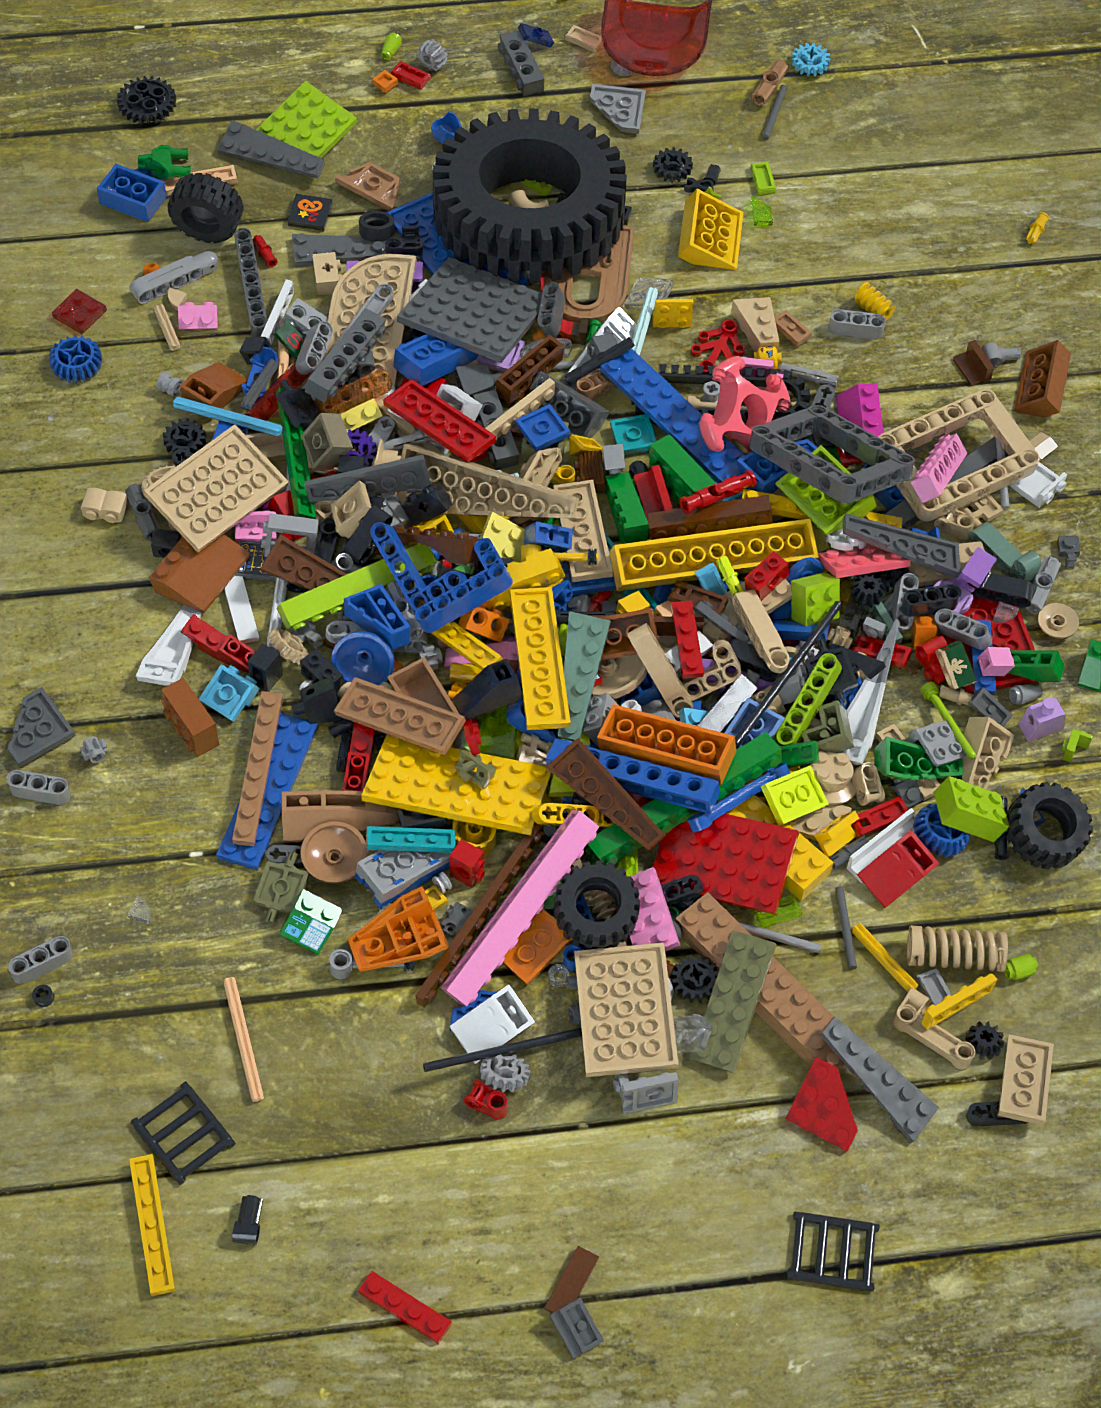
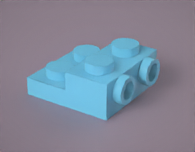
M221 664L199 697V700L235 722L244 706L250 705L260 688L256 686L257 681L248 675L245 678L239 675L241 671L232 665H229L227 668Z

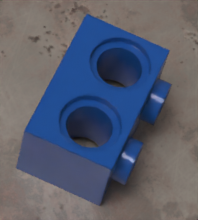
M534 522L525 527L524 545L535 544L541 546V551L551 548L554 553H564L572 549L573 529Z

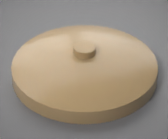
M634 654L601 660L598 674L602 677L603 684L593 688L592 696L608 693L615 699L637 688L648 672L639 655Z

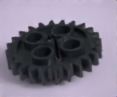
M144 76L143 80L136 77L137 81L130 80V85L124 83V88H120V93H117V105L122 116H126L127 120L132 118L133 123L139 120L141 125L144 121L148 125L152 120L154 123H157V119L163 121V116L169 117V112H174L173 107H176L175 90L172 89L171 84L167 85L166 80L161 82L160 77L154 80L153 76L150 79Z

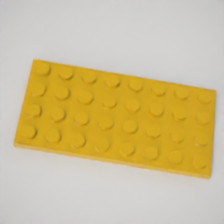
M387 734L362 793V801L532 835L536 824L532 819V810L543 803L553 773L546 768L547 766L480 753L478 755H480L483 763L486 765L491 763L496 767L494 777L489 780L488 787L483 789L472 780L463 781L459 778L460 772L455 767L460 760V751L463 749L450 747L446 755Z

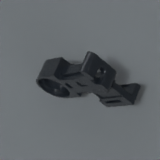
M402 226V237L405 238H391L385 242L386 254L420 253V255H423V239L421 237L419 239V226Z

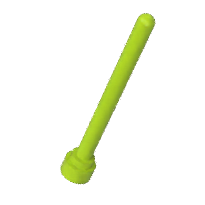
M934 682L924 684L920 689L921 694L926 700L932 701L943 720L948 723L967 757L974 759L976 753L938 697V687Z

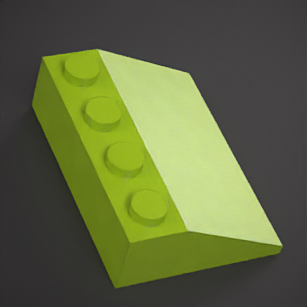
M822 445L811 453L833 464L835 468L842 472L851 474ZM789 472L775 483L826 535L843 528L842 518L845 513L863 518L877 506L873 494L858 499L853 503H841Z

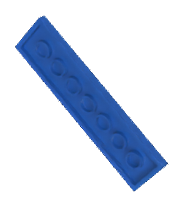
M280 713L255 846L236 845L232 842L239 808L238 803L216 854L217 859L259 870L282 815V792L292 791L318 729V723L310 724L308 720Z

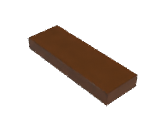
M580 1246L576 1248L545 1306L546 1311L554 1313L580 1296L599 1260V1256Z

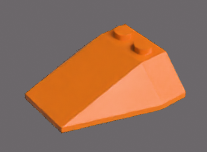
M423 886L401 896L348 939L360 972L425 959L449 948L438 917Z

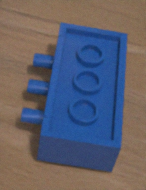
M425 334L421 337H415L406 344L402 343L399 347L395 348L393 367L407 379H412L423 386L455 371L458 366H465L477 360V353Z

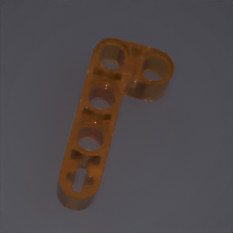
M380 369L339 388L333 398L330 397L326 403L315 397L313 398L321 413L341 414L373 398L376 399L388 393L392 389L391 377L388 371ZM363 388H368V389H369V390L366 391V392H361V390H362ZM344 397H351V399L347 401L343 400ZM327 405H333L331 409H325Z

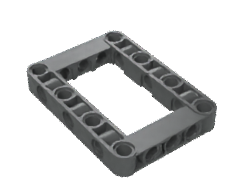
M813 405L790 415L754 426L751 430L749 447L752 451L841 503H853L858 499L904 481H909L912 478L914 457L823 406ZM815 433L871 465V467L862 468L853 474L844 473L835 468L833 464L811 454L793 441Z

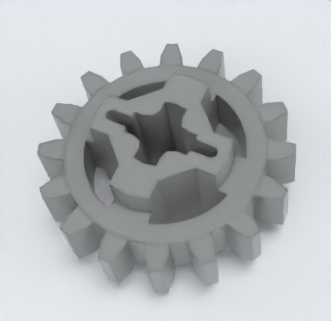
M500 1054L483 1059L479 1073H481V1079L486 1080L485 1084H492L494 1090L501 1088L502 1092H505L506 1089L514 1092L515 1088L522 1090V1086L527 1085L530 1076L529 1065L523 1064V1058L517 1059L516 1054L512 1056Z

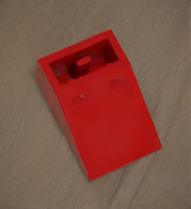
M910 830L856 875L880 904L886 908L940 863L914 832Z

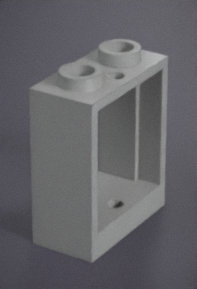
M269 513V520L264 521L263 533L267 534V536H262L261 548H265L264 557L268 556L275 544V541H271L272 532L308 536L307 545L299 546L314 554L318 520Z

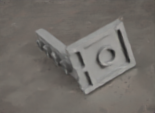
M664 1072L649 1078L640 1077L630 1082L627 1073L614 1075L613 1086L615 1092L620 1094L623 1114L677 1103L679 1079L676 1072Z

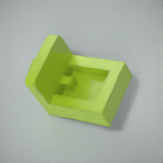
M1072 729L1069 739H1064L1061 751L1064 752L1062 760L1071 762L1076 746L1088 749L1093 736L1085 731Z

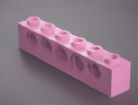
M957 433L951 436L950 434H945L940 437L939 442L934 445L935 448L929 452L930 455L925 458V462L920 466L919 471L915 473L911 484L922 503L941 495L967 455Z

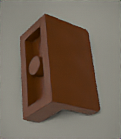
M976 340L968 343L966 352L953 357V361L970 386L991 380L994 366Z

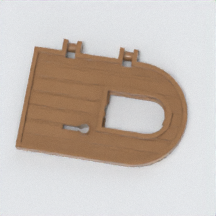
M623 226V230H620V238L617 244L611 243L610 263H606L607 256L603 257L601 255H598V264L592 268L582 262L581 273L577 275L601 277L599 297L593 304L580 305L572 299L571 293L574 276L570 274L565 266H563L561 280L552 281L548 270L541 271V277H544V285L546 286L551 282L557 283L565 296L562 319L571 322H580L581 319H587L588 323L591 320H599L602 323L618 307L621 309L624 307L627 299L634 227Z

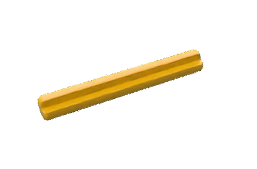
M861 923L853 927L852 933L907 992L911 988L917 989L918 984Z

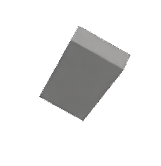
M937 968L917 975L916 980L924 995L931 999L930 1005H937L947 995H951Z

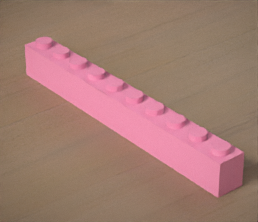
M572 810L442 984L440 988L464 1006H468V1004H472L476 1000L477 992L490 981V974L493 970L504 962V955L507 951L515 947L518 942V936L531 925L530 920L543 909L544 901L547 897L555 893L558 882L566 873L569 874L570 866L583 855V848L586 844L594 840L597 835L596 831L599 828L597 824L580 810Z

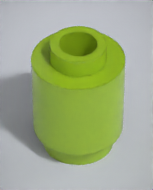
M1029 953L1007 960L1004 974L1008 980L1013 979L1014 981L1035 975L1038 969L1037 960Z

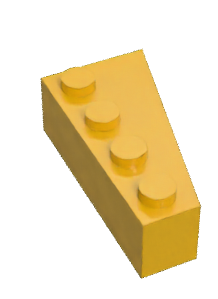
M550 548L527 556L524 562L521 563L515 561L508 563L507 570L513 579L511 587L484 602V605L487 606L490 612L493 609L502 612L505 608L511 606L510 589L545 588L566 577L552 549Z

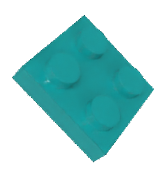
M646 414L610 420V428L615 444H623L624 455L650 451V444L657 441L650 419Z

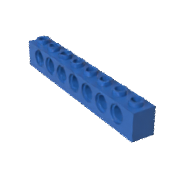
M555 738L546 757L547 766L570 746L572 742ZM585 745L627 792L707 814L712 813L720 794L719 782L713 778L697 776L691 772L678 771L669 766L663 767L649 761H640L630 756H621L608 750L602 751Z

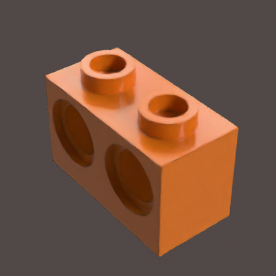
M484 604L461 616L458 623L460 627L500 643L510 619L503 617L504 613L499 610L493 609L492 612L485 610L487 606ZM475 613H478V619L474 622L473 616ZM493 620H495L496 625L493 629H491V623Z

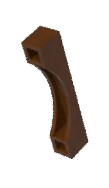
M402 525L392 526L403 546L408 543L426 545L440 553L449 563L467 565L478 562V555L474 550L478 537L469 536L468 532L453 534V531L445 530L438 533L436 529L420 531L419 527L404 529ZM394 545L390 548V554L395 552ZM376 546L372 554L381 555L378 547Z

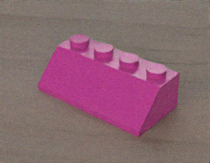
M857 384L836 396L838 415L877 437L883 434L878 384Z

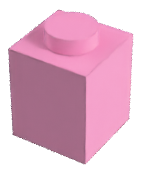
M988 647L978 656L983 676H1005L1015 666L1010 648Z

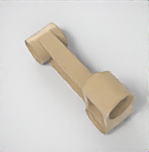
M911 988L898 1007L893 1020L894 1027L900 1032H906L949 1060L955 1068L965 1070L970 1067L975 1055L974 1046L969 1042L961 1041L938 1025L926 1030L921 1022L924 1017V1011L929 1007L931 999L916 989ZM901 1016H905L909 1020H904L901 1018ZM959 1054H964L967 1058H963Z

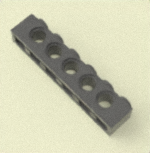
M365 308L308 378L305 392L324 403L330 397L333 398L338 391V387L345 384L348 374H353L358 362H362L367 355V351L374 348L377 338H382L386 331L384 327L386 319Z

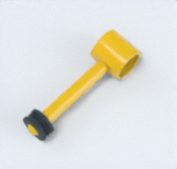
M535 544L522 545L520 563L524 562L525 557L541 552V546ZM588 549V553H554L559 561H588V565H591V563L592 565L593 563L597 565V560L599 559L597 549H594V551L593 549L592 551Z

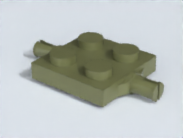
M289 852L286 863L277 864L267 861L253 902L269 909L265 919L267 923L274 924L277 912L288 913L295 897L306 888L310 874L294 866L298 856L295 852Z

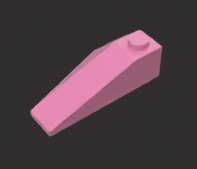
M505 636L501 643L492 639L481 641L502 656L503 660L508 659L512 669L517 673L519 663L515 636ZM446 648L444 668L450 669L452 662L474 665L452 648Z

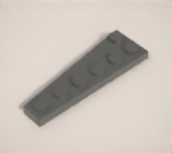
M423 454L304 482L309 502L338 500L359 480L365 484L368 497H373L375 494L380 493L395 495V492L407 491V493L423 492L422 489L431 484Z
M846 513L842 518L843 534L939 571L945 576L958 578L961 574L959 543Z

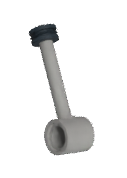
M338 949L331 953L329 967L333 977L345 979L351 974L352 968H358L355 959H352L348 951ZM415 961L387 967H404V971L406 969L413 971ZM344 962L346 965L340 967L336 963Z

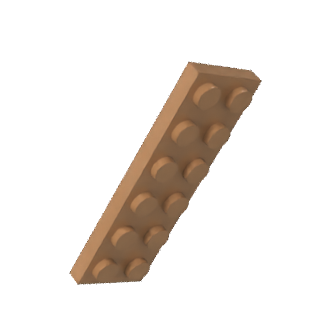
M356 677L334 710L337 716L446 755L466 722L464 716Z

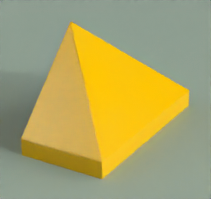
M573 434L570 436L569 455H578V452L602 451V446L593 438Z

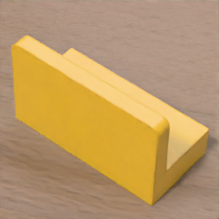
M856 811L841 814L814 835L827 857L833 855L856 837L851 827V824L859 819Z

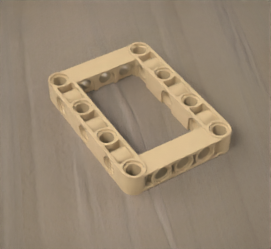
M982 389L879 435V438L905 452V450L910 448L914 449L928 443L934 437L943 433L948 434L957 430L972 420L983 419L989 427L991 435L994 434L999 439L1001 447L1009 455V457L947 484L940 496L924 503L921 502L911 484L915 473L918 471L913 466L912 478L896 486L920 520L932 521L1024 479L1035 472L1040 460L1039 453L992 390Z

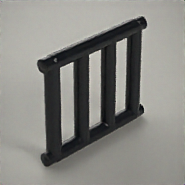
M186 1081L180 1085L181 1089L141 1118L138 1119L136 1117L130 1122L179 1185L186 1181L185 1178L219 1152L226 1147L232 1148L236 1144L230 1134ZM187 1096L194 1106L152 1136L145 1126ZM201 1113L208 1123L165 1153L158 1143ZM214 1130L221 1140L179 1170L172 1160Z
M794 1211L793 1220H796L792 1264L791 1270H788L787 1279L874 1292L875 1286L872 1283L875 1235L876 1232L878 1233L880 1225L865 1221ZM805 1222L819 1224L815 1273L800 1271ZM829 1226L843 1228L838 1277L824 1275ZM852 1229L866 1231L862 1281L848 1279Z

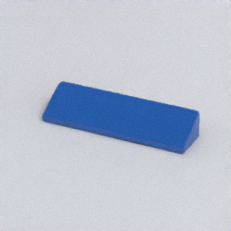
M771 620L780 638L784 640L807 641L819 624L804 626L796 621ZM830 625L826 627L818 638L819 642H821L820 639H824L825 642L827 641Z

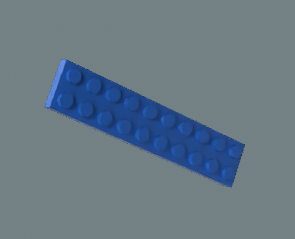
M632 348L610 362L600 365V371L667 435L670 434L717 483H721L731 476L741 475L736 462L745 455L724 435L722 436L724 442L723 450L721 452L710 450L704 442L698 424L703 415Z

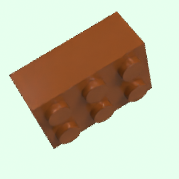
M184 678L161 689L163 698L160 700L165 708L163 713L168 721L172 720L174 723L173 727L179 737L183 736L185 739L184 744L189 752L193 751L199 757L219 746L216 723Z

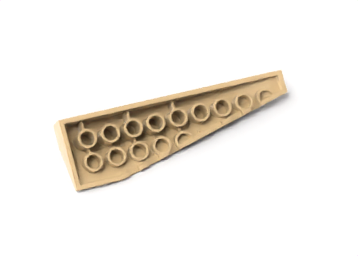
M404 444L401 459L423 454L431 484L436 486L441 483L452 502L451 507L442 514L489 515L491 512H494L499 516L575 517L579 502L577 497L476 463H467L463 459L425 447ZM407 491L395 492V495L400 498L402 504L406 501L405 497L411 494L407 493Z

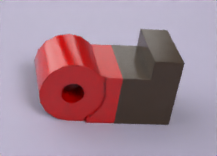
M562 319L560 332L554 338L563 343L586 345L588 320L581 319L580 322H571Z

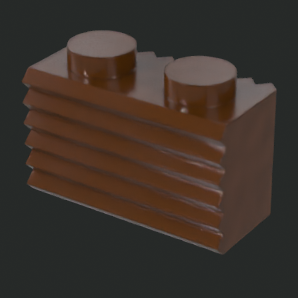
M602 451L578 452V460H574L575 472H579V476H576V482L593 480L596 493H605L606 481Z

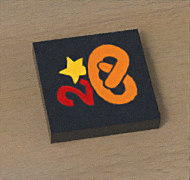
M296 194L288 218V226L325 231L333 204L332 199Z

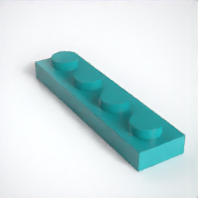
M367 826L366 847L367 850L452 853L456 847L455 830Z

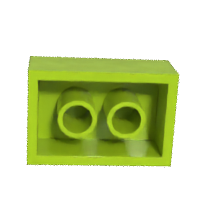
M948 776L934 791L943 825L991 842H995L1010 827L1001 795L997 792L986 790Z

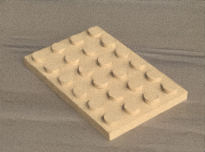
M234 424L146 488L143 495L199 553L288 486L289 481Z
M664 943L574 951L586 1077L679 1068Z

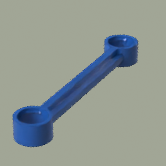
M781 762L776 767L768 769L765 774L716 803L711 814L698 812L689 817L687 821L692 832H698L709 827L713 820L762 791L760 786L791 774L786 762Z

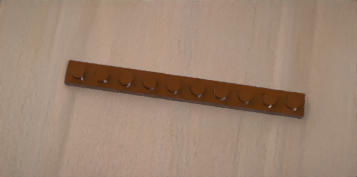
M536 823L532 835L525 834L449 945V948H447L415 995L418 1005L425 1008L428 1002H433L437 995L436 990L448 978L451 968L453 966L456 967L461 960V953L465 948L468 949L471 946L476 931L482 930L487 915L495 911L498 905L497 900L501 895L504 896L507 893L512 878L518 877L522 869L521 865L524 861L530 859L536 843L540 844L545 836L544 825Z

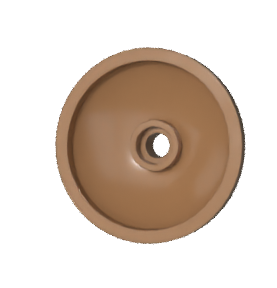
M338 821L326 822L313 828L307 834L301 846V859L305 870L316 880L329 884L343 883L355 877L357 862L367 857L366 842L362 834L353 826ZM334 856L339 857L336 861L331 860Z

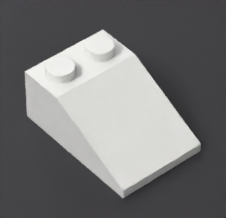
M441 384L436 395L473 421L476 420L482 404L456 386ZM434 439L429 440V442L434 446L438 447L442 453L447 454V452L449 451L447 448L436 442Z

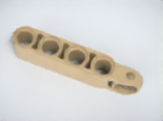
M752 589L733 594V607L757 653L764 659L772 672H784L788 668L789 654L757 593Z
M645 623L627 633L628 637L673 715L680 719L679 710L683 707L693 709L692 701L649 625Z

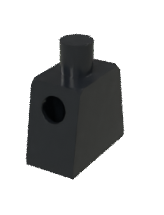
M332 677L302 688V701L291 704L293 715L297 716L306 713L310 724L335 722L344 719L337 716L334 712L340 700Z

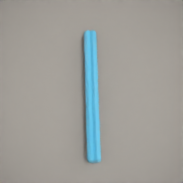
M176 397L173 401V406L177 409L277 437L282 434V426L279 424L181 397Z

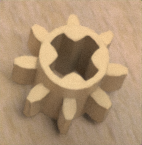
M837 626L836 630L831 628L827 639L830 640L828 645L830 646L834 643L839 646H845L848 649L853 641V638L850 637L851 632L840 626Z

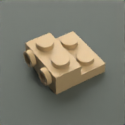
M360 480L331 505L332 517L336 524L335 529L340 536H345L348 539L354 534L361 523V518L365 517L371 508L366 486Z

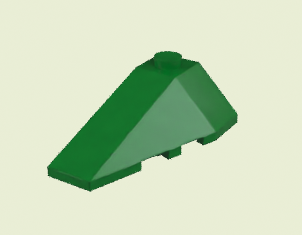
M886 736L874 749V765L883 775L904 781L963 776V759L937 767L932 763L923 746Z

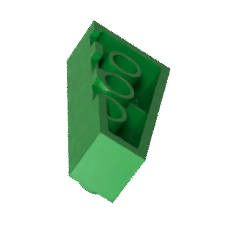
M629 472L605 476V492L620 543H634L650 539L649 523L640 503L639 495L636 493L634 479H631Z

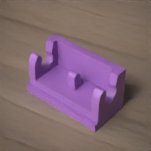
M977 547L954 584L969 592H973L975 589L968 583L979 588L997 558Z

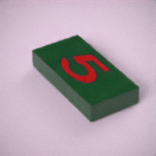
M288 320L273 334L297 360L305 339Z

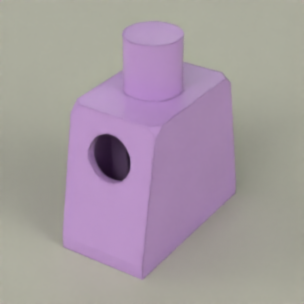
M1046 698L1044 701L1028 707L1018 726L1029 742L1063 730L1065 713L1056 698Z

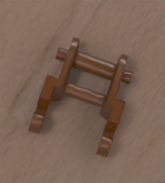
M909 659L908 662L915 667L911 668L908 665L905 667L907 671L911 672L910 676L917 674L916 671L918 669L921 670L923 668V664L920 662L915 663Z

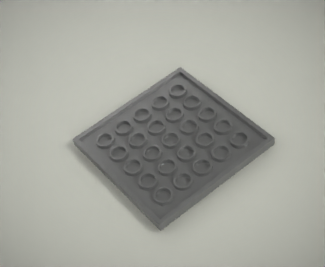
M449 257L397 315V322L502 363L538 319L542 292H537L499 276H493L490 272L476 269L472 265Z

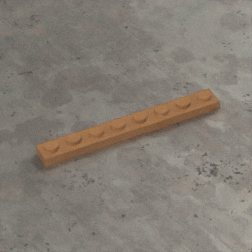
M261 692L232 838L233 844L255 846L283 693Z

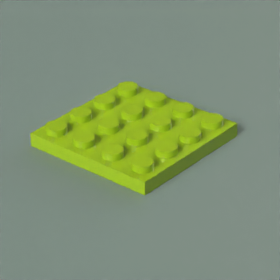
M305 81L256 130L319 158H323L358 123L357 117Z

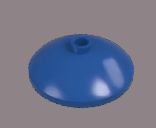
M357 631L343 636L336 643L332 651L331 663L343 674L344 683L352 682L356 677L379 686L382 682H386L388 680L387 676L393 672L394 655L390 646L381 637L370 632ZM365 652L368 656H363L362 653Z

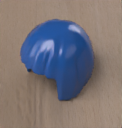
M448 111L443 118L436 119L432 123L431 133L437 142L443 144L447 138L454 140L455 131L462 126L457 116Z

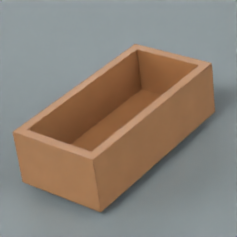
M425 657L387 676L395 692L459 714ZM464 726L461 728L459 733L464 731Z

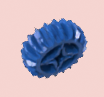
M76 335L73 338L67 336L66 340L60 339L59 344L54 343V348L50 349V368L56 376H59L61 381L66 379L68 383L71 380L77 383L78 380L82 379L85 382V378L92 379V374H97L98 369H101V349L90 337L85 339L83 335L80 338H77Z
M929 803L926 807L921 808L914 818L912 827L914 834L930 850V853L935 852L937 857L942 854L945 858L950 855L954 857L958 853L960 854L969 843V833L942 824L937 803L933 805Z

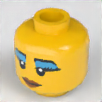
M775 346L759 347L757 352H754V359L774 361L773 369H778V364H782V354L777 352Z

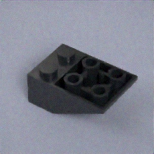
M504 659L487 665L453 700L460 715L464 716L466 720L473 719L485 712H493L505 705L515 704L523 699V695L514 670L508 659Z

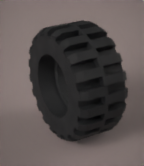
M191 173L180 178L167 205L169 217L172 223L177 225V229L185 232L186 236H191L197 241L202 240L205 243H219L231 238L238 227L244 210L242 199L236 189L231 188V184L222 181L221 178H215L207 173L205 175L202 173H195L193 175Z
M1043 782L1040 785L1035 784L1026 789L1010 805L1009 811L1006 813L1010 826L1005 831L1008 832L1006 838L1008 843H1012V850L1015 853L1018 852L1024 862L1028 860L1031 862L1030 865L1034 867L1041 865L1042 869H1050L1051 867L1054 869L1061 868L1063 865L1073 861L1089 844L1091 840L1090 835L1093 833V826L1089 825L1092 822L1091 814L1087 813L1088 807L1086 803L1082 804L1080 801L1081 797L1078 794L1074 795L1071 793L1072 790L1070 788H1061V784L1053 783L1051 786L1048 782ZM1034 811L1047 812L1059 821L1063 829V841L1048 839L1038 831L1033 819Z
M589 861L584 862L580 869L578 866L573 867L571 874L566 873L562 878V883L558 884L554 902V917L557 919L559 930H563V936L567 940L572 938L573 944L577 947L580 944L585 945V950H591L592 947L602 949L608 945L612 948L616 947L619 941L623 943L628 938V934L632 933L635 929L640 910L638 887H634L635 881L632 877L629 876L627 878L626 871L622 868L616 870L615 864L608 863V866L602 865V861H596L595 865H590ZM601 890L607 892L616 900L618 911L614 917L607 921L593 922L585 919L577 911V898L587 891Z

